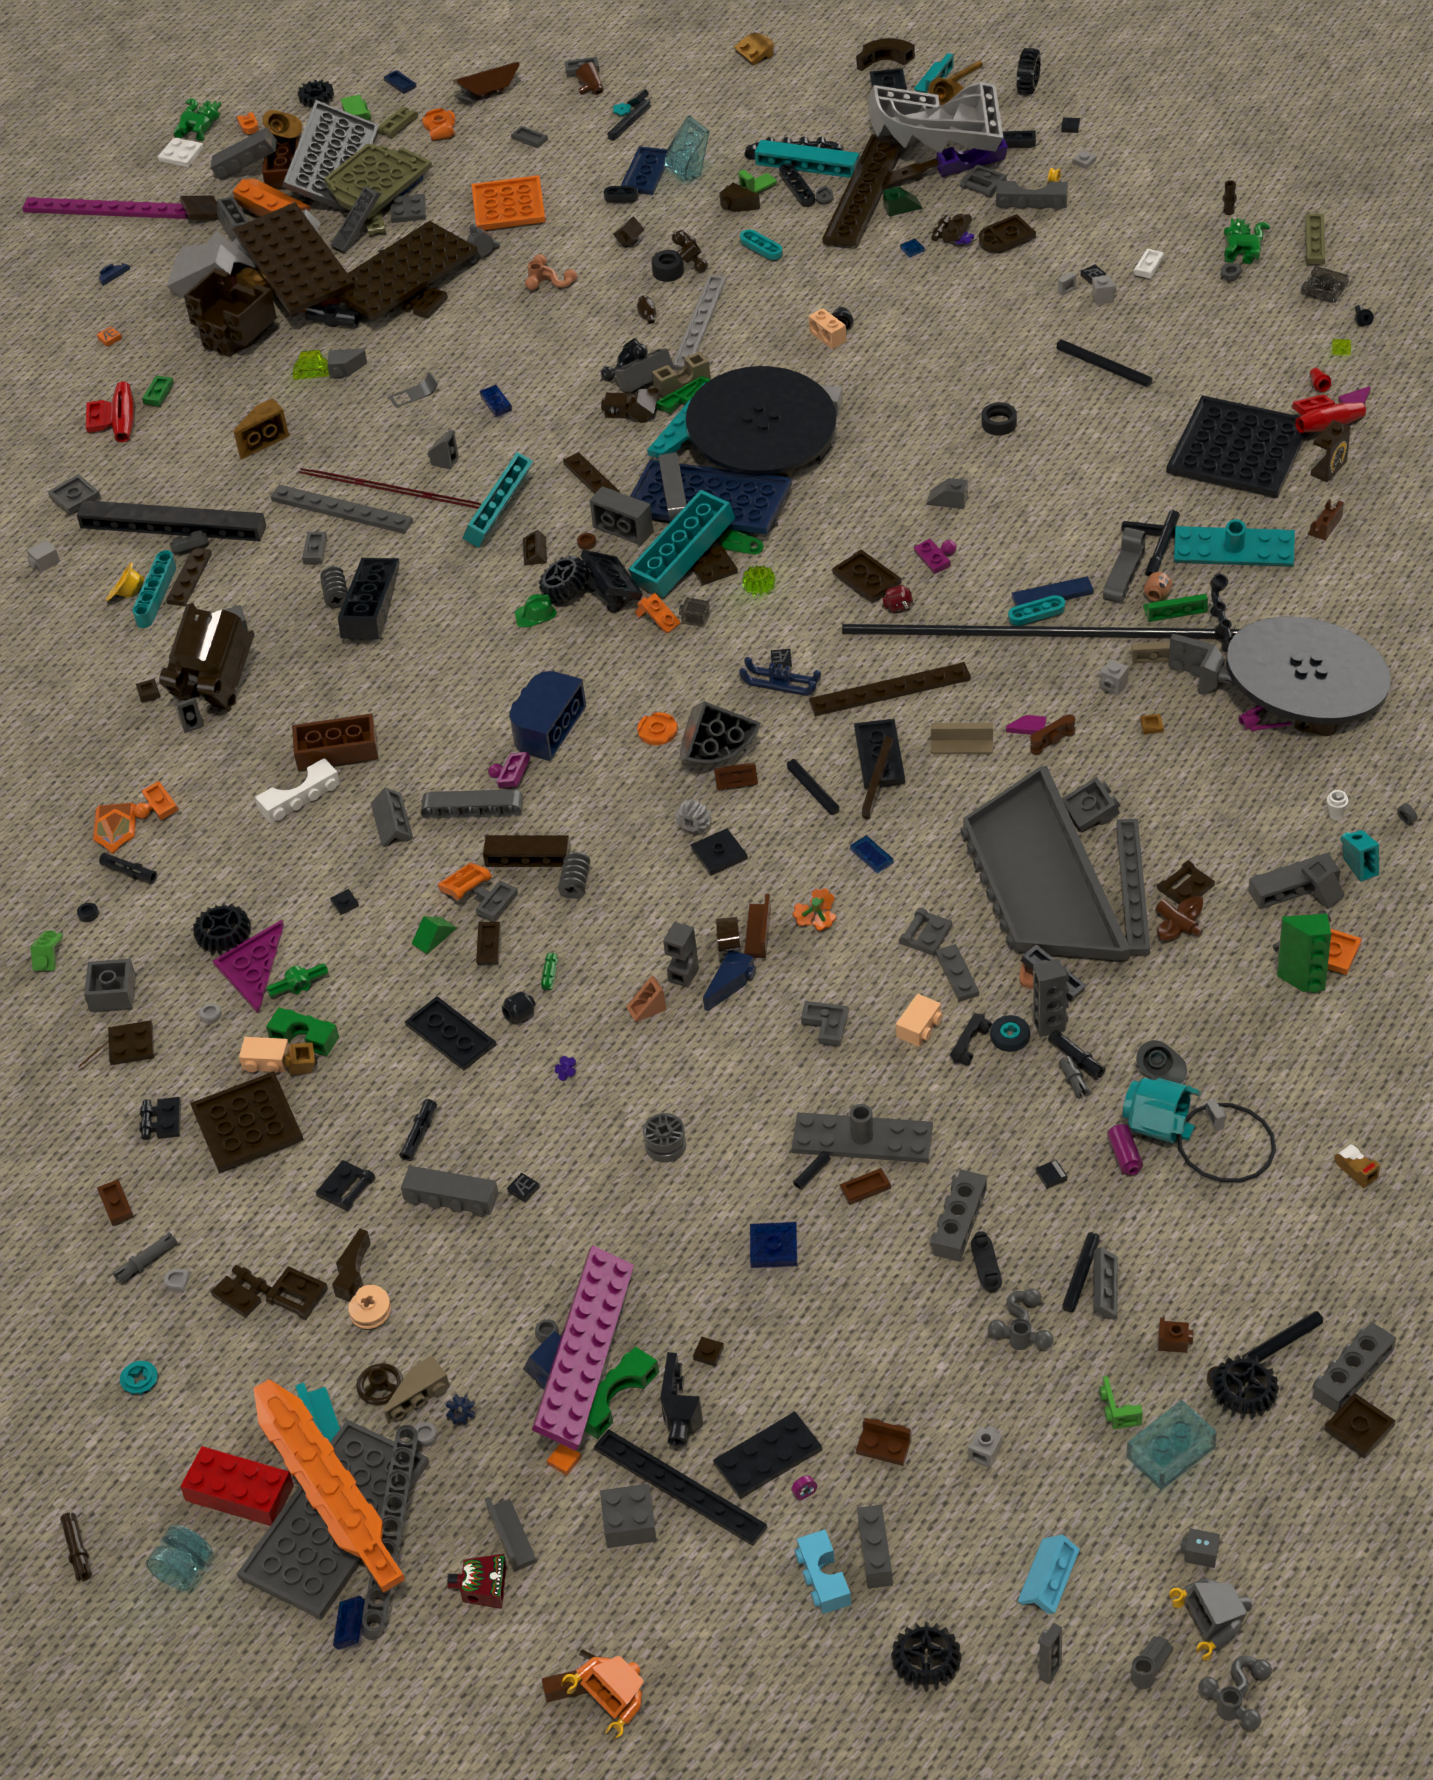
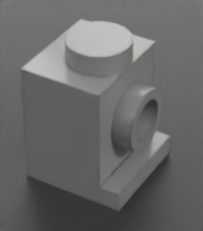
M979 1426L971 1444L968 1446V1460L989 1468L992 1467L1002 1446V1435L996 1428L992 1426L982 1428Z

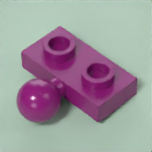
M929 538L915 546L914 552L936 574L951 566L950 560L945 555L954 554L957 546L954 541L946 540L942 543L941 548H938Z
M528 752L510 753L504 767L498 763L492 764L488 769V774L492 778H498L496 783L499 788L517 787L531 757Z

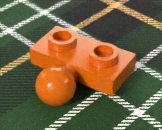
M157 781L141 791L148 803L137 804L134 808V814L139 819H145L150 815V811L154 810L160 820H163L179 809L160 781Z

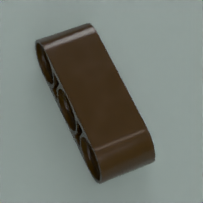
M737 917L716 919L719 952L741 950Z

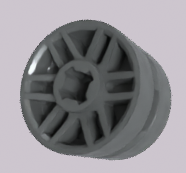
M660 1113L646 1121L643 1127L645 1149L650 1158L665 1163L675 1161L684 1154L686 1150L685 1129L679 1117L670 1113Z

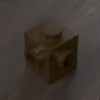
M633 216L624 222L613 235L623 247L629 244L633 246L639 241L638 236L645 229Z

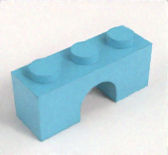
M826 1530L797 1538L798 1549H795L794 1552L798 1564L803 1563L805 1567L802 1573L806 1585H811L813 1588L811 1597L814 1606H820L822 1614L851 1605V1593L843 1573L839 1572L829 1575L821 1571L825 1565L835 1562L834 1550Z

